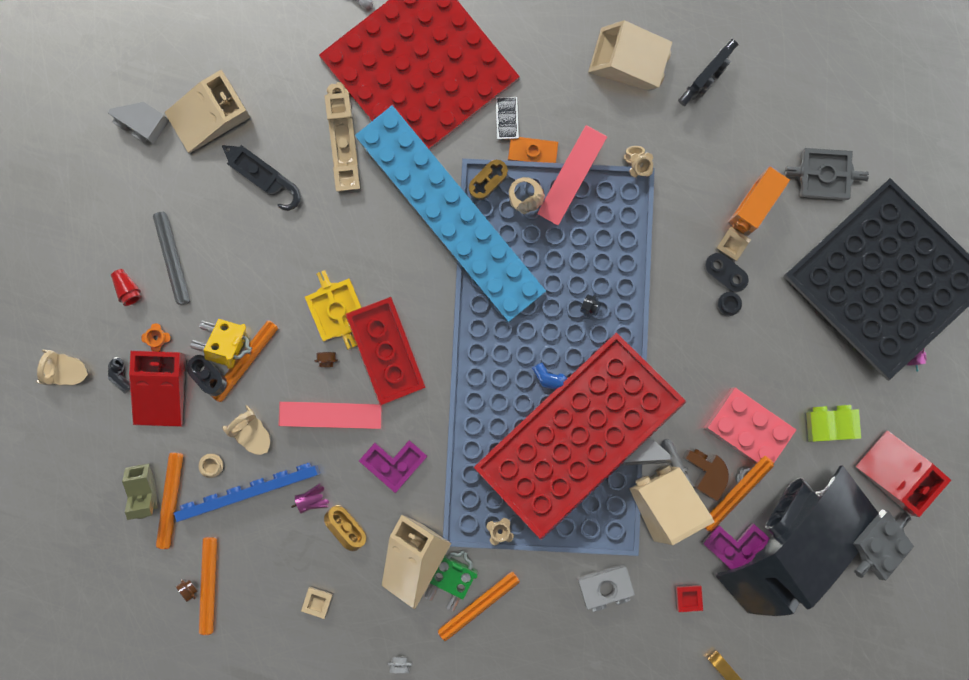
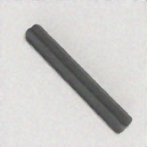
M164 211L153 214V219L175 302L178 305L186 304L190 299L168 217Z

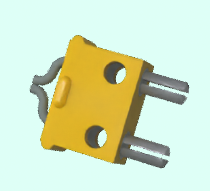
M218 319L216 325L201 321L200 329L212 332L208 342L204 344L192 340L190 348L204 352L205 360L225 365L228 369L233 368L236 359L242 358L246 353L250 354L252 350L249 347L245 324L238 325ZM246 341L245 347H246L247 350L242 351L241 354L239 355L240 350H241V348H242L244 342Z

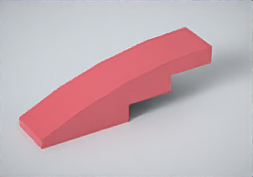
M588 125L585 126L540 207L538 215L556 225L560 224L608 136Z
M279 402L278 426L381 429L382 405Z

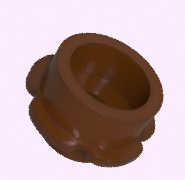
M317 352V360H314L316 363L319 362V367H334V362L338 361L336 359V352Z
M181 579V583L175 587L186 602L192 598L195 600L194 594L198 591L190 580L184 582Z

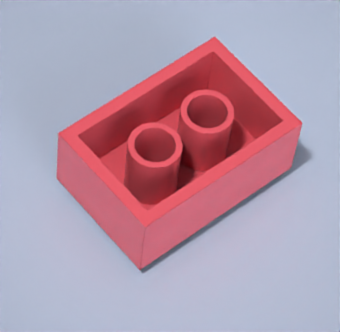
M730 388L704 426L706 431L754 464H757L763 456H767L775 463L796 432L794 427L737 388Z

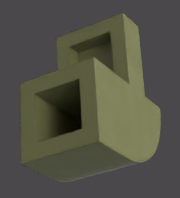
M150 464L125 468L122 483L128 497L125 508L127 520L143 519L147 516H152L153 509L158 507V497Z

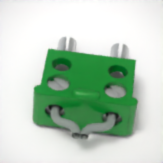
M461 551L458 554H445L430 581V586L424 596L426 599L433 586H435L428 600H432L437 589L440 588L452 594L446 607L448 610L455 597H457L450 611L455 610L459 600H464L473 579H476L478 576V571L472 568V562L467 558L468 553ZM452 556H463L464 560L469 564V566L452 558ZM440 573L443 577L438 578L436 574ZM462 584L465 588L460 589L458 588V585Z

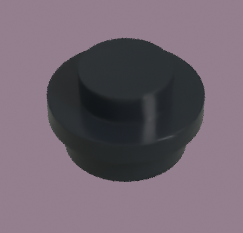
M726 292L719 297L717 306L722 314L733 316L741 310L742 300L738 294Z
M588 294L585 297L580 310L581 313L585 314V317L590 318L592 315H597L601 307V302L598 301L599 296Z

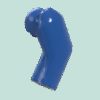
M542 362L532 368L539 382L545 388L556 390L564 385L563 382L567 379L562 373L558 375L548 373Z

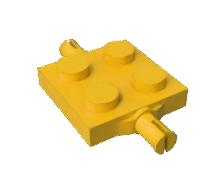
M326 270L321 271V273L318 272L316 275L321 287L315 293L305 296L322 341L325 342L335 337H342L347 350L352 349L350 343L353 348L357 345L351 334L352 332L345 314L362 308L352 282L348 278L339 283H330Z

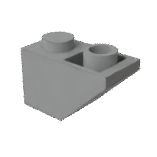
M145 102L111 108L108 111V114L114 118L112 122L123 130L126 127L134 131L132 136L143 143L148 140L154 144L169 122L162 113Z

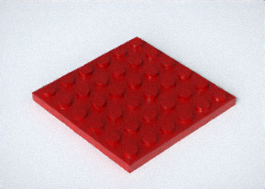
M388 0L319 54L322 61L339 82L344 85L351 97L371 121L393 105L429 150L520 79L517 72L458 0Z

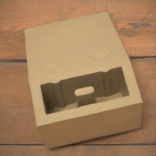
M222 69L199 82L164 112L188 153L193 152L251 117Z
M401 515L389 538L381 586L416 609L451 543L420 522Z

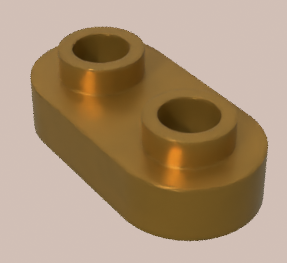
M334 506L326 512L324 516L325 525L345 549L357 551L365 544V532L343 507Z

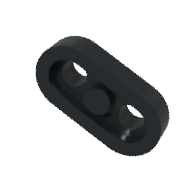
M714 253L705 260V272L728 291L738 293L747 287L749 282L747 273L725 255ZM714 261L721 263L720 269L714 267ZM734 276L740 277L741 281L739 284L733 282Z
M195 355L189 360L187 372L203 392L210 396H218L224 392L227 380L212 361L205 360L203 355Z

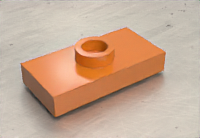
M524 137L511 138L508 161L556 163L558 142Z

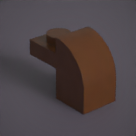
M695 449L694 452L687 450L682 459L702 470L693 488L712 500L718 501L729 480V472L725 462L718 455H712L710 460L707 461L708 455L700 450Z

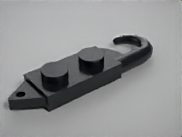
M222 145L228 160L227 165L267 194H275L283 187L293 195V201L290 204H278V208L290 211L299 205L301 201L300 189L293 182L244 146Z

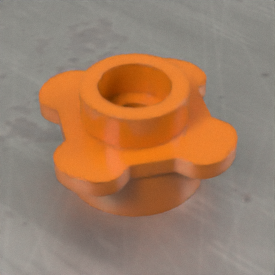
M157 323L152 324L151 328L141 336L142 342L149 345L151 351L159 352L161 346L171 339L170 334L165 333L161 329V325Z

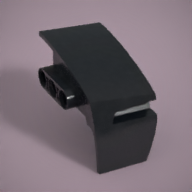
M843 465L838 467L828 485L821 491L815 492L803 478L796 479L787 487L765 524V527L772 536L764 549L757 552L749 563L717 573L716 578L746 612L750 614L766 616L792 615L800 603L807 610L811 609L826 594L855 558L859 551L853 543L878 515V511Z

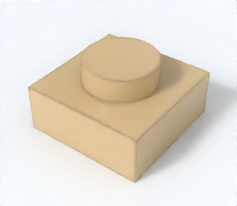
M730 227L717 249L737 261L751 239L735 228Z
M309 587L301 612L325 619L333 594Z

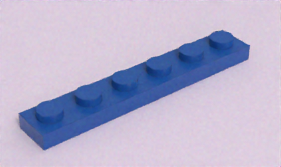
M309 462L297 466V472L288 474L287 470L273 474V480L265 482L264 478L249 482L251 486L242 490L241 486L226 490L227 495L218 498L216 493L204 497V503L195 505L194 501L180 505L181 510L174 512L176 522L320 475L318 465L311 467Z

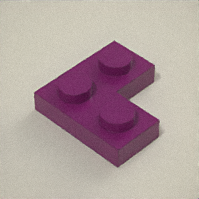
M410 440L394 458L377 443H374L359 462L396 493L428 456Z
M752 523L736 541L718 525L702 544L726 566L734 569L752 561L756 553L764 549L770 538Z

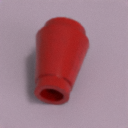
M118 269L111 274L119 302L123 303L124 306H130L141 299V290L125 273L124 269Z

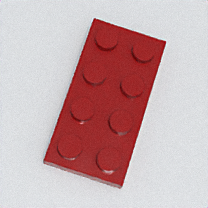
M392 297L345 314L379 405L426 388Z

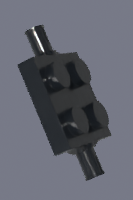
M731 38L696 78L691 87L688 86L686 88L687 90L678 99L682 106L685 107L691 99L694 100L698 95L703 97L715 81L713 77L718 79L724 73L727 66L731 63L728 58L739 45L737 41Z

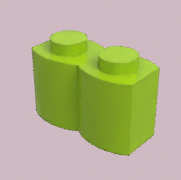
M852 405L837 406V411H828L827 406L812 407L813 412L806 413L808 442L861 439L859 409L852 410Z

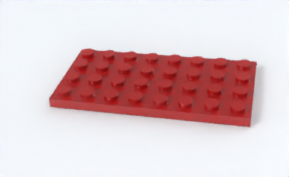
M617 332L566 379L562 387L557 388L474 466L476 471L540 540L548 535L686 403V400Z

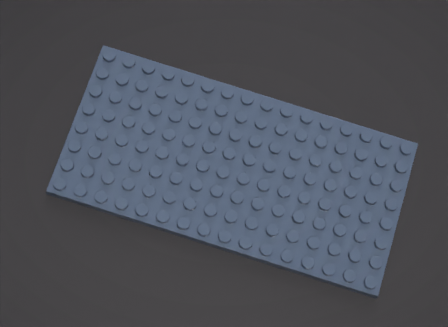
M462 158L461 189L543 286L546 292L508 323L457 261L443 538L451 543L450 547L639 556L640 511L629 488L635 486V481L642 478V464H621L542 540L476 471L474 466L555 391L541 385L532 369L534 366L542 362L548 373L556 375L562 373L568 379L616 332L647 362L655 168H653L652 174L648 177L641 175L632 177L629 173L631 167L592 165L560 224L556 225L537 214L541 206L527 214H522L514 209L510 203L509 188L515 180L528 177L539 183L546 198L564 163L501 160L507 165V177L487 198L476 200L470 195L469 184L492 160ZM493 166L492 174L489 178L492 179L495 175L502 176V167L495 168ZM485 180L481 185L476 183L474 185L476 189L474 192L476 194L478 192L485 193L484 186L488 182ZM528 182L519 183L514 189L516 198L524 201L533 196L534 187ZM588 294L591 296L598 295L601 307L597 315H592L590 318L585 317V314L580 312L585 297ZM502 518L509 519L510 532L514 535L511 542H499L498 545L491 544L490 531L487 530L488 522H498ZM499 529L498 533L502 534L503 531Z

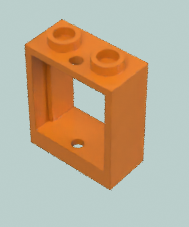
M769 166L758 177L728 223L733 225L732 227L742 234L750 235L760 226L790 179Z

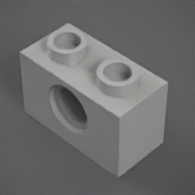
M624 564L577 578L587 610L592 608L593 612L607 608L606 604L616 602L617 605L630 601L631 596L635 595ZM604 583H611L613 591L609 595H602L600 587Z

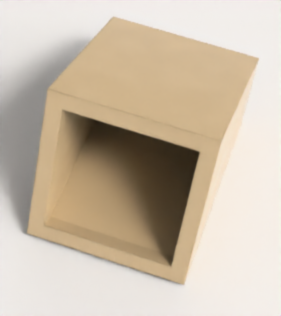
M625 20L602 27L588 73L645 90L659 88L664 80L666 63L671 56L672 42Z
M662 466L656 470L657 474L650 478L649 476H644L635 481V486L629 488L655 542L674 545L714 523L709 511L680 467Z

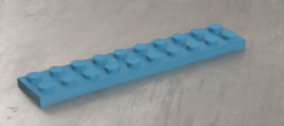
M393 105L355 135L356 139L508 323L546 292Z

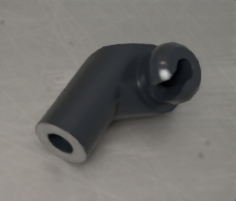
M115 357L108 364V379L126 394L130 390V382L124 378L123 360Z

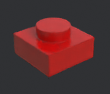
M701 585L676 586L678 612L703 611Z

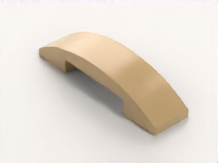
M349 93L324 95L331 139L336 192L360 189Z

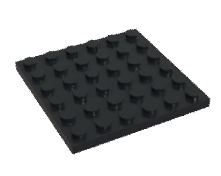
M891 178L784 276L887 381L892 379L969 307V253Z

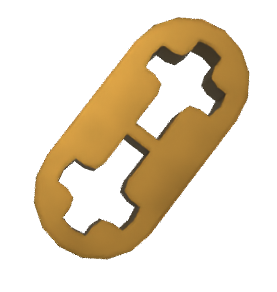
M497 159L489 162L471 180L469 184L470 195L476 200L487 198L507 177V165ZM492 167H502V176L495 175L492 179H490L489 176L492 174ZM486 180L488 183L484 186L485 193L478 192L476 194L474 192L476 190L474 185L476 183L481 185Z
M717 650L707 658L725 680H742Z

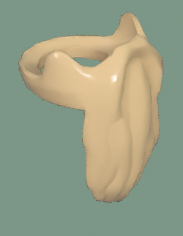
M519 178L509 188L511 206L522 214L535 211L543 204L545 198L544 191L539 183L531 178ZM528 182L534 187V195L524 201H520L516 198L514 189L519 183Z
M42 350L44 354L37 368V383L43 385H75L85 380L88 375L87 369L79 359L65 354H57L52 350Z
M245 405L247 412L240 414L228 426H223L222 429L227 436L234 437L247 451L256 455L267 453L270 448L269 433L263 427L262 422L256 418L254 411Z

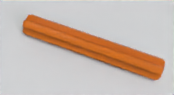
M269 320L266 321L249 343V347L252 348L250 354L246 353L242 358L235 361L233 368L229 369L224 375L227 380L224 392L218 396H211L218 402L224 400L278 330L277 325Z
M172 452L168 457L156 548L169 549L171 545L174 512L176 510L183 454Z
M763 456L710 512L714 523L705 527L708 531H713L774 467V462L770 458Z
M215 537L203 538L200 635H211L213 633L217 539Z
M510 572L438 630L439 636L444 641H447L518 585L520 580L516 574Z

